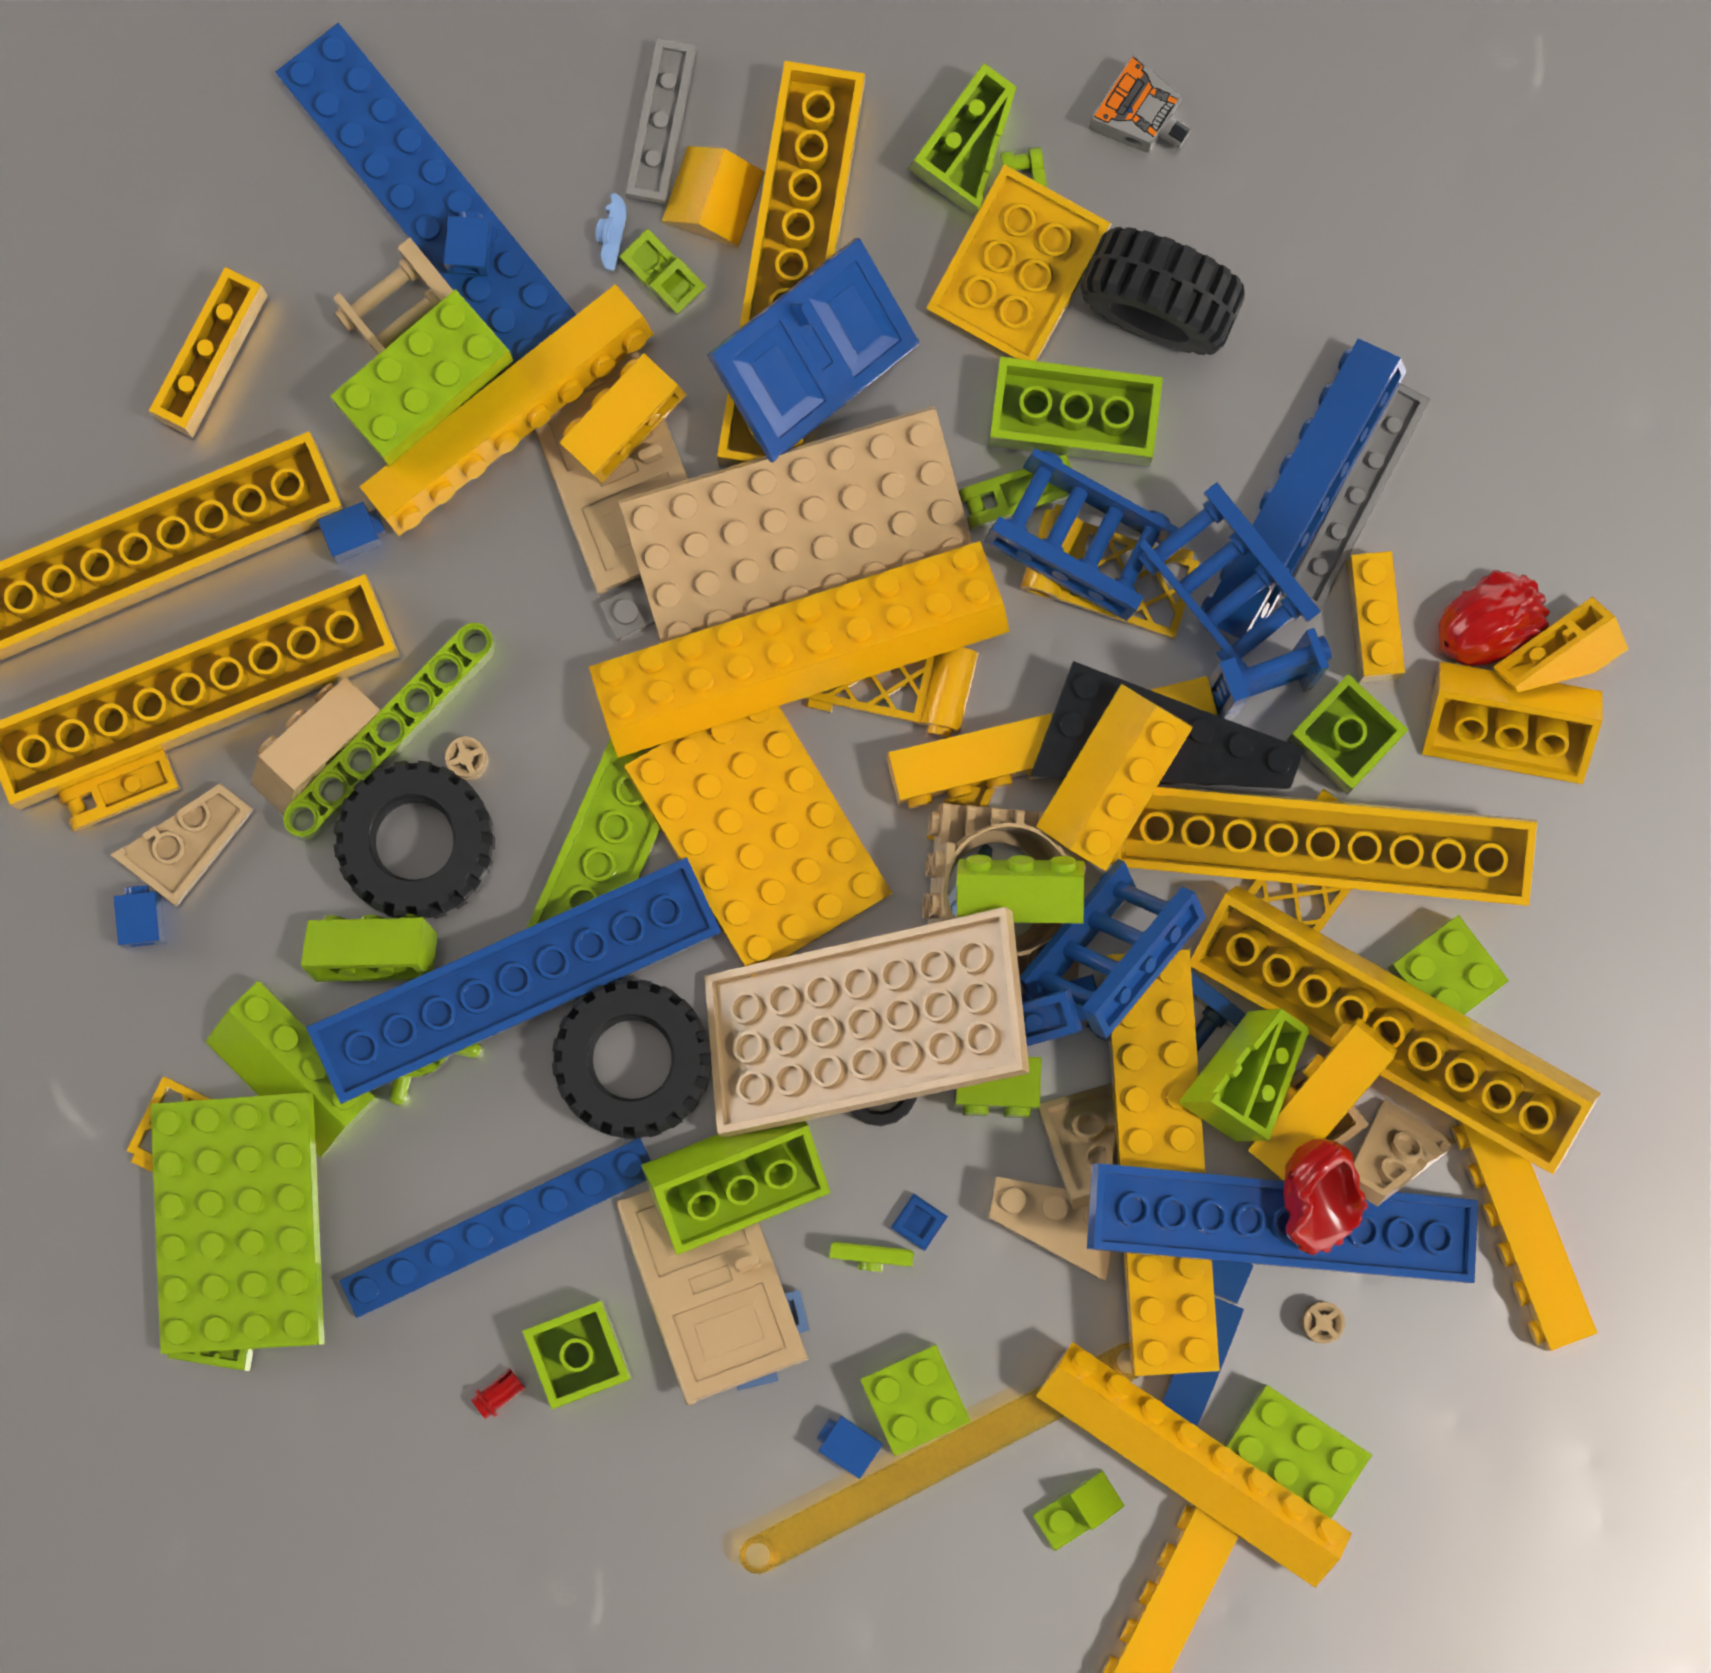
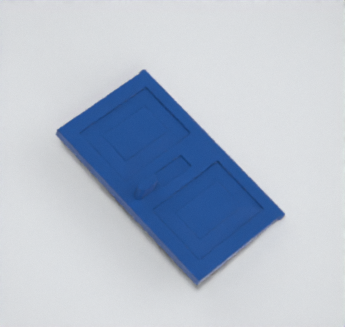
M854 238L709 352L707 357L764 451L766 458L773 463L779 455L787 452L913 350L920 342L861 239Z

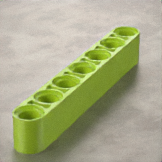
M473 622L460 628L288 805L284 812L283 821L289 833L303 841L314 840L320 836L342 813L339 808L345 798L349 800L355 791L353 787L361 779L366 781L373 776L372 771L383 766L385 769L491 660L495 654L496 644L494 637L486 626ZM475 634L485 636L487 643L481 652L470 653L466 650L465 644L470 636ZM448 663L456 665L458 667V674L453 681L443 683L437 679V671L442 665ZM416 693H425L429 696L428 707L418 713L409 710L408 703L410 698ZM389 722L398 723L401 728L399 737L392 742L381 740L380 730L383 725ZM362 751L369 752L372 756L370 767L365 771H354L351 765L354 755ZM331 781L341 782L343 785L341 797L335 801H326L323 798V788ZM301 811H312L314 814L312 827L305 831L296 830L294 825L296 815Z

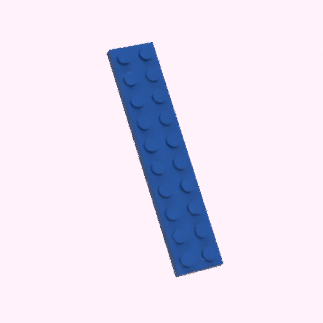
M339 22L275 71L277 77L406 236L414 241L453 291L456 289L509 349L513 359L512 365L577 315ZM472 211L481 213L483 218L489 219L492 226L488 276L447 273L444 258L448 216H458L459 212Z
M686 857L306 1027L341 1105L592 992V989L602 984L603 986L608 985L719 935L721 930Z
M1102 1163L1092 1164L1087 1236L1088 1250L1456 1283H1475L1478 1200L1396 1192L1378 1207L1367 1201L1369 1207L1363 1212L1359 1227L1353 1229L1349 1236L1344 1237L1342 1245H1333L1328 1253L1319 1251L1315 1255H1310L1299 1250V1245H1296L1287 1236L1286 1224L1290 1215L1284 1204V1181Z

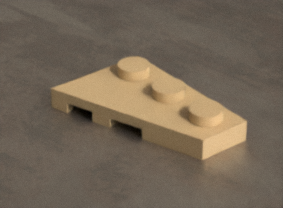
M219 783L178 810V813L158 826L152 827L143 833L140 838L126 847L120 848L111 856L172 904L178 906L252 814L254 809Z
M1112 1083L1040 1103V1108L1038 1109L1073 1209L1089 1205L1092 1164L1115 1165L1116 1137Z
M1384 1099L1377 1108L1353 1159L1354 1166L1360 1175V1189L1365 1194L1366 1200L1378 1207L1446 1154L1456 1141L1387 1099Z

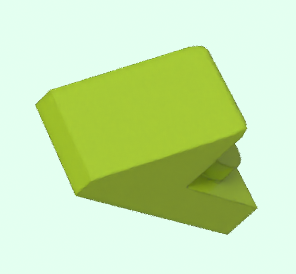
M1101 1470L1032 1515L1056 1551L1089 1529L1094 1530L1125 1505L1104 1471Z

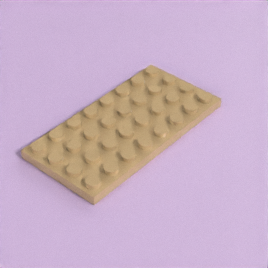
M934 406L790 448L787 452L779 455L773 463L766 456L618 500L661 643L973 543L939 418Z
M1007 907L704 976L717 1135L721 1137L741 1135L1030 1073L1013 912Z

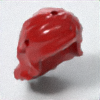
M1493 570L1489 575L1483 576L1477 582L1475 588L1469 591L1463 590L1462 594L1445 608L1438 625L1439 650L1447 658L1454 659L1458 664L1464 666L1497 663L1505 659L1549 627L1546 617L1550 611L1543 605L1546 602L1544 594L1539 592L1538 583L1535 580L1529 579L1524 574L1518 577L1514 573L1501 572L1499 570Z
M1312 1139L1299 1146L1285 1165L1283 1197L1285 1208L1290 1215L1286 1224V1233L1290 1240L1299 1245V1250L1310 1255H1315L1319 1251L1328 1253L1333 1245H1342L1344 1237L1349 1236L1353 1229L1359 1227L1362 1221V1214L1369 1207L1367 1201H1365L1366 1196L1360 1189V1175L1354 1166L1353 1154L1346 1146L1338 1142L1326 1139Z

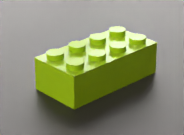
M455 289L331 394L330 397L336 407L384 462L390 466L508 366L513 359L509 349Z
M1000 356L989 446L1031 452L1036 448L1039 451H1049L1056 455L1067 454L1070 457L1150 467L1154 455L1163 377Z

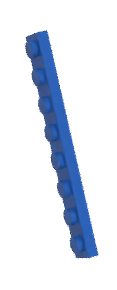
M638 1138L339 1280L356 1318L362 1317L645 1182L646 1178L641 1165L651 1161L641 1138Z

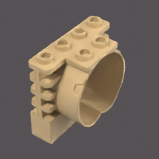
M948 803L938 804L936 812L931 811L929 816L928 834L929 836H934L933 853L928 852L926 857L925 876L931 878L930 894H924L922 918L928 919V924L955 918L948 896L950 876L958 863V859H961L967 852L980 845L988 843L1007 844L1021 850L1034 860H1051L1056 856H1070L1075 858L1076 861H1085L1084 891L1087 860L1036 827L1045 811L1033 812ZM1032 923L1024 933L1015 937L1019 976L1022 975L1026 966L1037 957L1064 923ZM1074 961L1061 978L1067 981L1077 979L1079 962Z

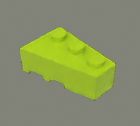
M1283 1009L1248 1011L1178 1103L1236 1142L1269 1141L1310 1028Z

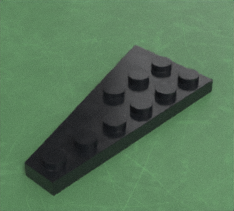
M1073 661L1029 778L1065 779L1121 684L1193 726L1159 784L1177 783L1289 789L1293 784L1305 749Z

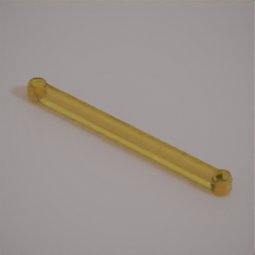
M1130 1342L1118 1344L1095 1356V1358L1126 1377L1130 1382L1139 1377L1133 1376L1132 1372H1122L1117 1364V1357L1123 1350L1130 1349ZM1040 1385L751 1536L743 1543L740 1549L739 1557L741 1564L747 1571L754 1574L768 1572L1064 1417V1415L1036 1397L1042 1386ZM755 1543L764 1544L770 1551L769 1561L762 1566L751 1564L746 1556L748 1547Z

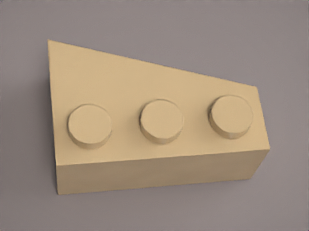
M346 677L336 686L332 682L327 684L315 697L314 700L317 703L307 712L303 709L297 711L286 723L285 727L288 729L279 738H276L274 735L270 736L256 751L259 756L251 785L283 816L288 805L381 711Z
M995 1177L988 1219L1101 1281H1106L1111 1252L1087 1249L1089 1205L1073 1209L1068 1193L1064 1188Z

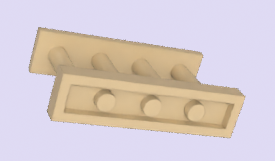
M410 237L397 247L403 258L398 262L400 267L351 305H349L340 292L333 297L339 307L334 314L348 332L356 328L377 355L453 292V289ZM419 278L428 289L423 293L425 298L378 335L374 336L361 320V317L408 280L414 282ZM512 363L506 366L497 375L500 376L503 372H505L508 368L512 366Z

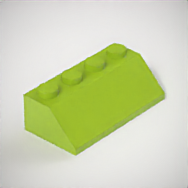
M258 980L228 1009L205 1042L258 1096L313 1093L316 1154L322 1158L380 1099L370 1091L340 1105L307 1032L306 1027L308 1026L265 983Z
M806 1121L729 1137H721L716 1134L641 1165L652 1198L676 1255L831 1193Z

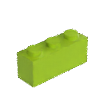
M971 855L966 859H958L957 918L1007 907L1012 910L1013 921L1016 923L1084 924L1085 861H1076L1075 858L1070 856H1056L1051 860H1034L1032 857L1025 855L1012 856L1008 860H992L986 855Z
M407 914L406 917L400 918L364 915L362 919H345L340 916L329 915L325 916L323 920H308L301 967L316 982L413 980L433 971L438 933L423 917H418L416 914Z

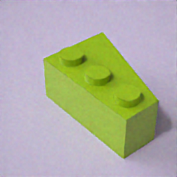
M985 63L975 73L907 168L972 217L981 207L988 177L994 164L998 144L1003 134L1017 88Z

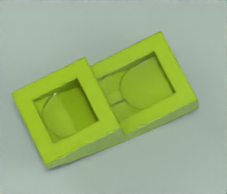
M646 229L618 256V259L676 315L706 287L679 257L676 258L649 229Z

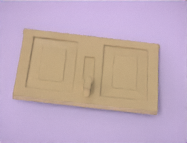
M639 352L623 358L608 375L598 378L583 390L579 398L564 405L551 416L545 425L534 429L598 594H603L611 588L641 576L618 500L689 479L666 419L647 436L603 484L559 443L565 437L563 434L567 426L576 418L582 419L592 408V401L597 394L605 388L610 389L621 378L620 372L630 360L640 358Z
M650 1190L626 1199H619L615 1202L686 1405H693L701 1399L809 1360L759 1222L676 1255Z

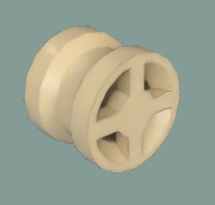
M464 736L455 739L449 744L445 753L448 768L466 781L479 778L488 767L489 759L486 750L479 741L472 737Z
M1315 1302L1307 1306L1303 1311L1300 1324L1304 1335L1308 1339L1324 1344L1331 1343L1341 1336L1345 1327V1319L1343 1313L1336 1305L1328 1302Z

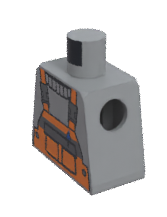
M1133 54L1092 115L1089 125L1091 130L1146 153L1151 151L1159 137L1180 149L1192 130V127L1174 117L1179 108L1181 96Z

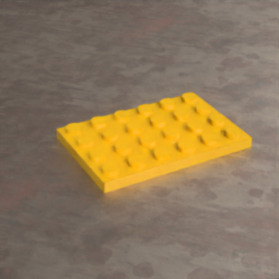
M779 706L662 743L624 766L626 773L658 823L678 859L688 858L719 927L743 967L788 957L892 895V891Z

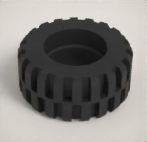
M1122 227L1111 228L1101 236L1080 285L1085 303L1090 304V308L1095 312L1101 313L1107 320L1115 322L1121 328L1141 335L1142 338L1147 340H1153L1163 346L1173 347L1182 352H1194L1197 355H1212L1224 347L1245 299L1244 285L1241 283L1240 278L1232 274L1231 270L1226 266L1215 262V259L1197 252L1196 249L1188 245L1177 243L1171 238L1161 237L1146 230L1139 231L1131 227H1126L1125 229Z
M406 760L394 762L393 767L386 769L381 766L372 771L373 776L366 781L361 779L353 787L355 791L349 800L345 798L339 809L342 813L339 821L335 820L333 832L336 835V844L333 846L335 857L338 859L341 867L339 870L344 880L351 886L352 891L375 910L393 918L406 917L407 914H416L424 919L431 917L438 919L447 916L446 912L454 908L460 909L467 904L466 900L474 892L477 894L483 886L482 880L486 872L490 873L493 864L491 859L492 851L495 850V836L493 835V823L490 814L473 787L464 778L462 779L456 775L454 771L444 766L438 767L431 762L421 760L418 763H408ZM423 803L430 805L444 814L452 828L453 848L448 861L438 872L423 879L412 880L394 875L383 865L377 852L376 838L382 821L391 811L404 804Z
M641 979L639 981L616 980L614 981L615 983L606 986L602 984L592 989V992L584 998L580 997L572 1005L573 1008L567 1016L564 1015L559 1024L560 1030L557 1038H554L552 1051H554L552 1069L557 1081V1088L561 1097L570 1107L569 1109L583 1122L601 1133L625 1139L660 1135L662 1132L682 1123V1120L695 1110L703 1093L706 1092L710 1069H712L710 1042L707 1032L700 1018L686 1000L665 986H659L651 981ZM635 1020L654 1026L664 1035L671 1050V1067L666 1080L656 1091L641 1098L629 1099L612 1094L600 1083L594 1070L593 1056L596 1044L606 1030L620 1022Z

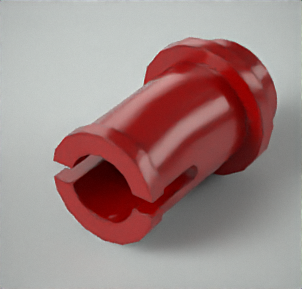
M508 1368L503 1375L480 1392L477 1389L475 1391L477 1395L471 1399V1402L485 1419L491 1415L496 1417L498 1416L497 1410L521 1391L526 1390V1388L513 1371Z

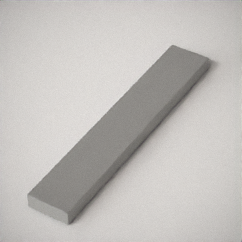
M1402 383L1398 385L1292 575L1320 610H1322L1430 401V398Z

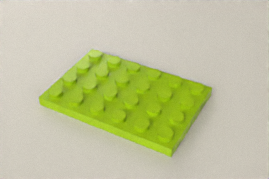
M305 1092L150 1104L161 1354L324 1345L313 1093Z

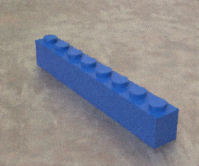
M1359 338L1352 349L1348 348L1343 353L1338 364L1339 373L1332 384L1328 383L1323 388L1319 397L1318 404L1320 406L1313 419L1308 418L1304 422L1299 433L1300 442L1293 454L1288 453L1283 459L1279 469L1280 477L1274 488H1268L1264 493L1259 505L1261 511L1254 523H1251L1291 574L1294 573L1367 440L1406 374L1401 357ZM1250 551L1245 556L1240 553L1222 568L1220 573L1221 582L1214 594L1209 593L1201 605L1204 613H1207L1256 573L1254 569L1260 564ZM1276 584L1271 588L1265 586L1219 623L1216 628L1228 642L1234 644L1271 614L1282 591Z

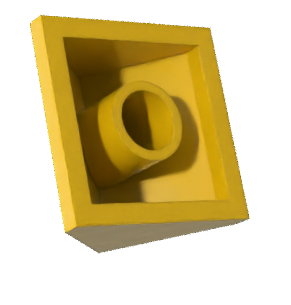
M688 146L665 209L662 223L738 248L764 176V171L725 148Z

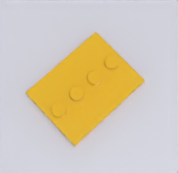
M1004 164L926 309L1016 359L1038 361L1085 275L1101 236L1110 229L1112 223Z

